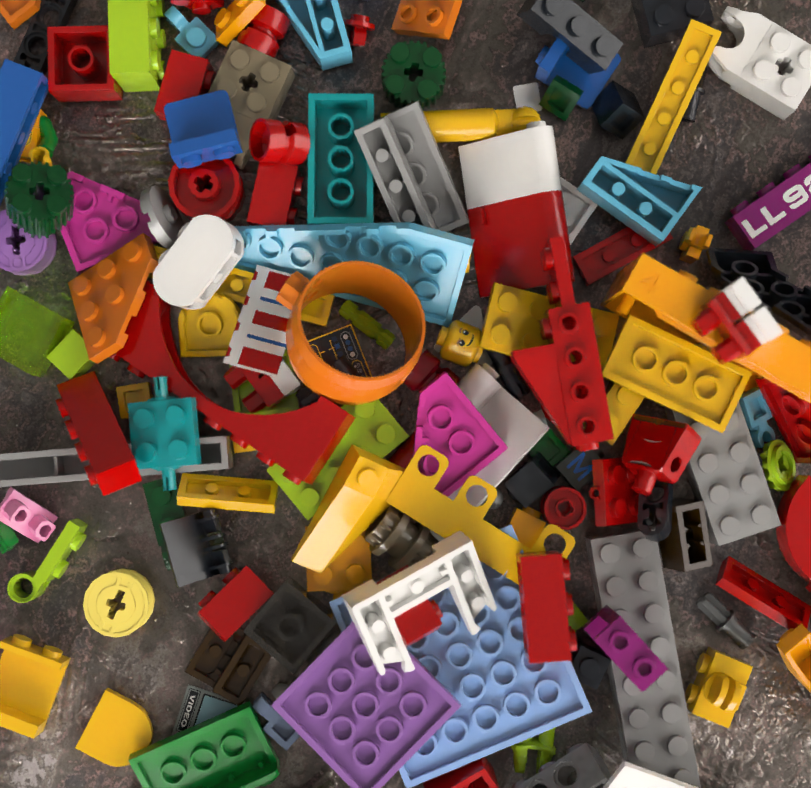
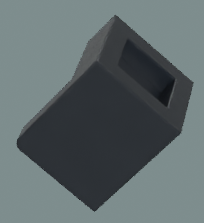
M613 80L598 95L592 105L600 126L622 140L645 118L636 96Z

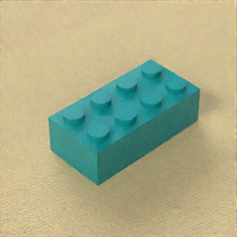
M308 93L310 149L308 153L307 224L374 223V176L354 133V130L375 121L374 94Z

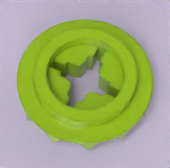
M780 439L770 440L769 443L764 444V452L760 454L762 459L761 467L770 489H776L778 492L787 491L795 478L796 465L794 456L785 442Z

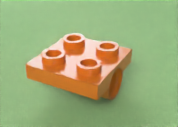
M400 0L391 29L401 35L450 40L463 0Z

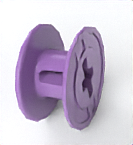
M6 210L0 211V268L20 276H31L41 273L51 264L56 255L57 239L55 234L52 233L49 235V238L42 236L39 239L36 235L34 238H31V234L25 233L24 228L18 229L17 224L12 223V219H9ZM22 237L25 238V242L20 243V246L17 247L16 243L21 242Z

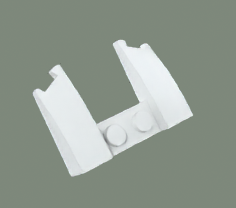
M458 531L431 546L434 554L378 585L371 579L342 595L356 629L380 675H385V663L401 662L404 672H411L415 669L394 620L395 617L449 588L467 629L472 635L477 634L481 629L474 622V619L483 607L487 605L493 611L497 609L473 542L463 532Z

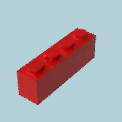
M92 371L56 385L61 398L55 400L62 418L69 416L70 419L64 421L72 440L78 438L80 441L74 443L80 461L82 463L88 460L90 464L84 466V470L91 486L98 484L102 495L105 496L142 481L135 458L95 372Z

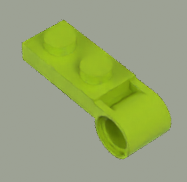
M78 518L69 520L38 570L25 571L10 579L7 585L9 597L17 603L29 602L40 597L51 580L61 578L69 566V562L66 560L72 550L76 552L84 543L87 537L84 531L88 524ZM24 578L28 579L33 585L30 595L22 590L21 583Z

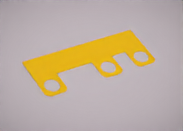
M427 445L418 448L385 501L443 538H447L458 531L463 532L472 540L481 562L502 575L506 573L505 577L518 585L516 553H520L521 550L524 553L546 551L544 541L551 534H559L564 538L566 546L562 552V557H565V559H567L575 546L574 537L554 524H549L544 528L536 543L530 549L483 520L497 497V490L478 476L468 477L454 500L435 490L434 488L446 471L449 461L447 457ZM424 455H433L439 462V469L432 476H424L418 470V461ZM473 485L483 486L488 494L487 501L478 507L472 506L466 499L467 490Z

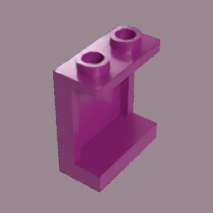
M605 605L582 626L640 691H645L668 670L664 663L625 620L608 605Z

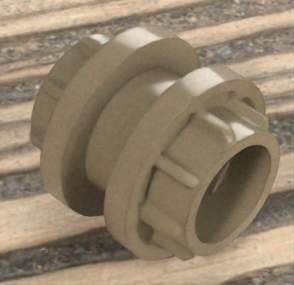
M390 505L366 529L365 539L370 543L369 550L376 556H380L385 552L389 553L388 565L397 571L406 565L410 567L428 557L432 551L431 546L435 544V540L429 528L419 522L413 524L410 521L411 517Z

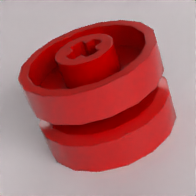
M229 158L204 162L192 168L179 169L176 163L172 166L168 179L169 195L175 206L189 220L196 216L207 214L230 222L242 210L246 197L245 183ZM209 185L212 186L211 190L205 189Z

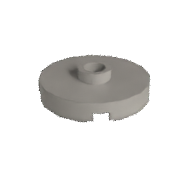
M154 185L141 192L139 199L140 208L143 215L148 213L151 221L147 222L150 232L163 247L169 249L178 239V233L184 224L170 196L161 187Z

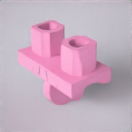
M12 487L8 489L3 501L0 503L1 522L38 544L41 540L43 542L46 541L56 528L54 522L58 517L54 513Z

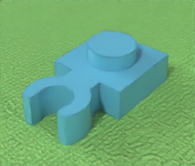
M754 387L741 395L739 403L750 430L754 447L763 448L764 442L775 440L774 430L767 423V420L773 416L760 388Z

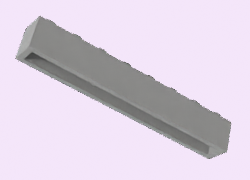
M230 436L199 438L202 464L186 465L176 469L175 472L234 468L232 440L229 439ZM75 448L0 454V487L89 480L84 466L90 464L88 460L81 463ZM139 469L141 476L162 474V471L154 469Z

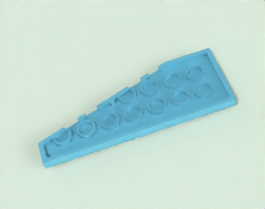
M411 222L234 226L240 232L244 241V255L234 268L254 273L257 265L290 274L298 271L310 280L321 270L340 262L365 261L374 263L393 271L409 284L422 305L425 321L449 327L474 239ZM350 293L331 294L336 297L384 309L376 302L360 295Z

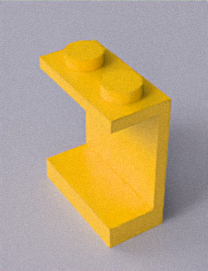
M14 634L0 641V648L4 649L0 658V726L34 739L44 731L71 658L62 655L63 651L59 648L45 645L42 648L32 644L33 640L31 638Z

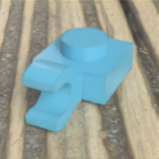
M173 5L164 13V16L167 18L166 20L179 32L174 40L187 54L206 58L220 44L216 41V35L197 16L189 23Z

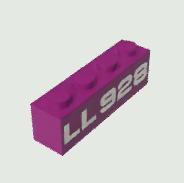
M798 163L782 174L785 181L778 186H775L772 181L756 192L759 199L752 204L745 200L730 210L733 217L724 223L744 250H754L811 210V163L803 168Z

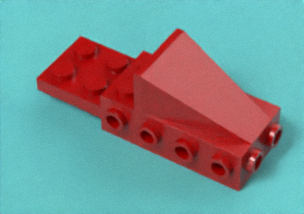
M564 236L549 238L544 246L545 248H543V252H540L543 272L549 271L551 280L549 285H546L549 305L555 304V308L548 309L543 313L544 318L539 320L542 340L548 339L549 345L515 350L510 353V358L566 441V444L572 447L575 446V449L579 450V452L600 448L599 442L613 440L614 436L590 302L575 303Z

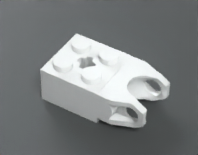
M727 6L720 18L734 34L736 47L724 48L715 46L709 59V67L719 79L731 85L730 88L784 121L796 111L811 86V44L759 13L742 11L738 8Z

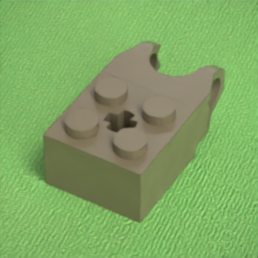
M232 39L208 93L225 90L229 95L243 153L236 155L234 164L237 168L243 170L252 157L249 149V135L253 123L258 118H277L295 79V75L291 65ZM249 84H256L257 86L256 89L251 87L248 91L245 88Z

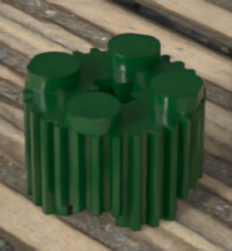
M410 40L409 44L406 41L398 42L391 47L390 53L386 54V59L383 60V66L381 67L382 87L386 98H389L390 103L394 102V107L403 108L419 101L423 111L424 107L430 109V104H436V100L440 99L445 88L446 69L445 62H442V54L432 45L427 47V42L420 44V40H417L416 43ZM417 74L418 77L416 81L412 82L409 81V75Z
M38 161V164L31 162V165L19 163L12 168V176H8V182L5 183L4 188L6 213L9 219H12V223L17 224L18 229L24 228V232L31 234V238H34L36 235L39 239L42 236L49 238V235L56 233V229L61 231L62 225L67 226V221L73 218L74 212L73 185H71V179H67V171L60 165L49 166L48 162L42 165L41 161Z

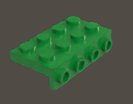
M250 701L131 753L128 760L143 788H255L271 784L280 774V760L266 732L262 729L263 726Z

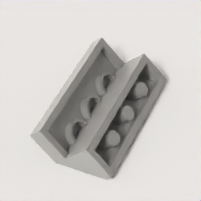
M419 101L354 130L393 222H411L444 232L469 223L467 213Z

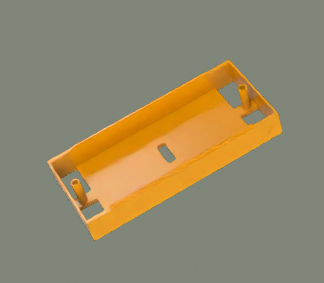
M644 253L618 272L600 304L611 312L619 314L624 319L631 314L692 344L702 342L712 348L723 340L716 329L701 337L690 324L697 314L702 311L700 307L719 293L720 290L710 287L708 290L697 284L698 279L694 275L683 270L676 272ZM752 311L746 313V314L743 315L741 318H739L738 320H736V321L734 322V324L737 323V322H738L739 320H741L742 318H744V317H745L746 315H748L749 313H751ZM778 324L784 333L772 341H768L749 356L729 361L752 372L744 392L754 387H759L755 379L762 376L811 404V342L805 339L800 341L788 335L790 331L786 327Z

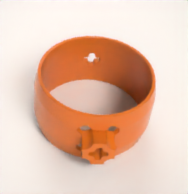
M365 261L340 262L326 267L310 280L296 271L287 279L276 297V301L291 310L286 326V347L294 372L307 388L318 396L322 395L331 402L344 405H362L377 401L396 390L419 361L426 331L422 305L409 284L396 273L383 266ZM335 293L356 294L376 302L394 318L402 332L406 351L404 366L392 373L378 377H357L334 369L325 363L309 345L302 328L301 311L312 301Z

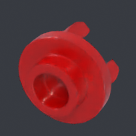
M351 14L350 19H344V25L351 28L348 38L351 46H365L367 31L375 30V24L369 23L370 17Z

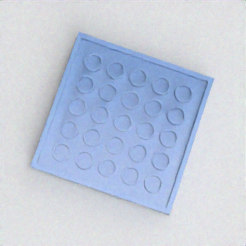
M512 524L499 529L519 541ZM481 561L480 563L497 609L493 611L485 605L475 617L474 622L481 628L479 632L472 635L468 631L449 588H446L428 598L429 601L433 599L438 604L443 614V617L440 618L443 624L438 630L406 648L461 703V707L399 769L406 788L421 784L592 712L571 661L529 664L524 651L519 585L505 577L506 573L502 575ZM341 596L331 600L329 604L339 628L343 632L353 620Z

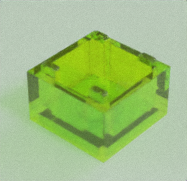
M7 286L0 298V358L32 376L43 377L52 363L46 357L68 335L75 322L20 290Z

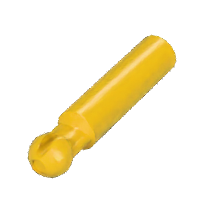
M527 106L517 109L497 110L493 108L423 111L436 143L481 141L527 129L526 124L541 121L537 111ZM380 113V117H383L389 113Z

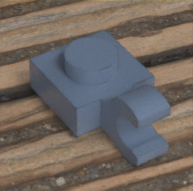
M261 692L253 701L252 707L268 720L262 729L287 751L300 735L271 706L273 704L272 700Z

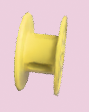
M121 568L103 574L92 581L85 592L83 601L85 618L91 627L103 636L117 638L129 635L144 625L153 613L155 604L153 587L145 576L135 570ZM125 592L121 602L126 605L115 613L114 611L118 603L114 602V599Z

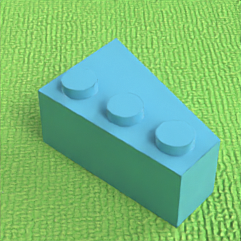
M275 0L283 13L290 19L291 25L322 71L353 63L352 50L338 0Z
M601 156L577 190L654 246L663 242L702 187L694 184L688 185L672 180L671 177L659 176L641 170L642 168Z

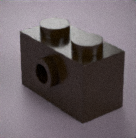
M686 498L673 500L671 532L667 538L660 541L663 568L688 572L713 566L703 500ZM656 517L657 525H658V524H661L660 521H659V520L657 519V517Z

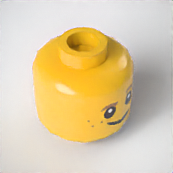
M454 320L448 328L442 326L436 340V344L441 346V358L462 367H467L472 362L477 363L484 350L479 348L481 329L460 320Z

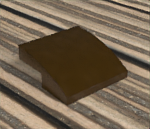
M240 627L225 642L209 628L184 672L211 686L213 692L239 706L243 704L274 653V649L243 627Z

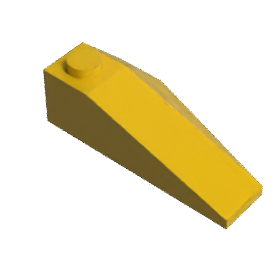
M352 444L296 548L291 561L321 574L390 506L385 501L402 476L405 468Z

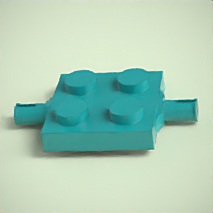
M167 376L153 377L154 398L145 402L127 403L131 449L138 469L162 471L163 491L178 489L176 469L186 465L202 464L196 397L176 398L169 396Z

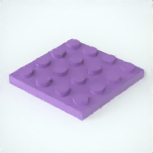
M352 622L271 706L351 788H382L461 707V703L409 651L408 654L415 668L413 671L404 672L401 662L385 663V675H380L354 622Z

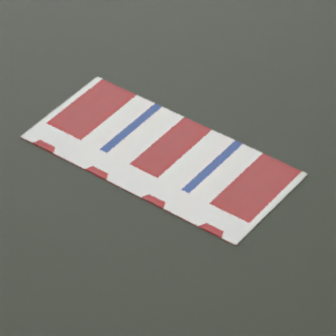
M257 265L223 363L273 377L277 376L286 349V326L291 310L276 301V297L287 279L291 276L290 273Z

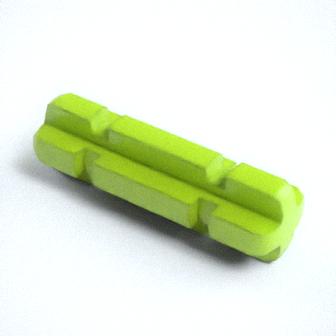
M351 300L345 301L338 311L339 314L346 320L353 321L352 324L369 338L376 339V343L383 349H388L394 342L395 335L388 329H382V325L365 311H359V307Z

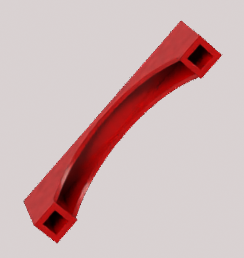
M146 281L143 288L146 295L137 316H131L125 333L128 335L126 343L122 349L109 357L117 362L121 358L129 363L127 369L142 379L146 375L152 379L153 377L167 376L168 394L170 395L172 392L179 398L196 397L197 410L206 415L203 420L205 423L218 431L224 427L232 433L229 437L230 440L244 449L248 445L258 451L256 457L265 464L273 467L276 463L284 468L285 471L282 475L293 483L300 485L303 481L313 484L356 417L322 395L316 403L306 407L269 415L234 412L214 403L192 382L180 361L172 334L171 304L160 298L154 288V284Z

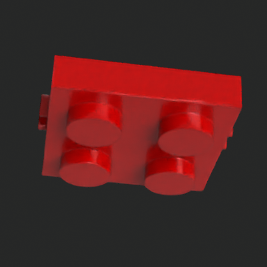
M622 457L592 460L593 487L589 490V496L594 500L595 526L607 527L638 522L639 493L631 488L636 475L622 463ZM594 490L599 491L598 496L594 495Z

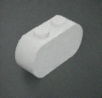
M199 215L186 223L180 229L178 239L173 246L161 254L158 266L153 271L154 288L160 298L171 305L187 310H197L205 307L244 255V241L240 232L230 223L214 215Z

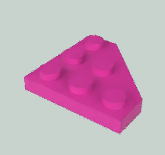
M73 171L67 173V179H71V185H73L74 212L73 218L67 221V226L62 225L61 233L78 273L85 272L142 233L148 235L152 239L153 244L158 243L148 228L147 222L151 221L148 213L143 215L139 200L85 178Z
M443 371L419 391L413 456L419 447L427 445L447 457L449 465L434 489L448 497L460 488L468 477L476 475L508 449V447L446 371ZM424 455L418 461V470L424 476H432L439 469V462L433 455Z

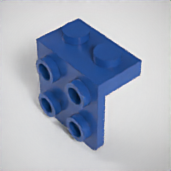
M557 38L551 48L545 45L538 55L535 63L539 66L535 78L550 86L554 77L559 75L584 91L577 105L583 109H589L619 65L621 57L617 53L606 71L588 74L566 56L569 47Z
M225 90L165 105L164 113L172 142L168 146L171 157L179 169L192 168L204 162L216 159L224 160L233 157L235 154L243 153L230 98Z

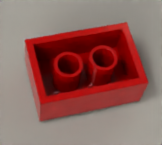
M556 550L516 553L524 651L529 664L572 661L571 651H577L575 629H572L568 624V616L574 615L572 595L565 591V581L570 580L569 560L562 557V553Z

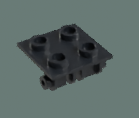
M215 508L159 524L177 588L232 571L231 565L234 562L230 560L228 549H226L228 542H224L223 536L226 534L221 532L220 513L216 514Z

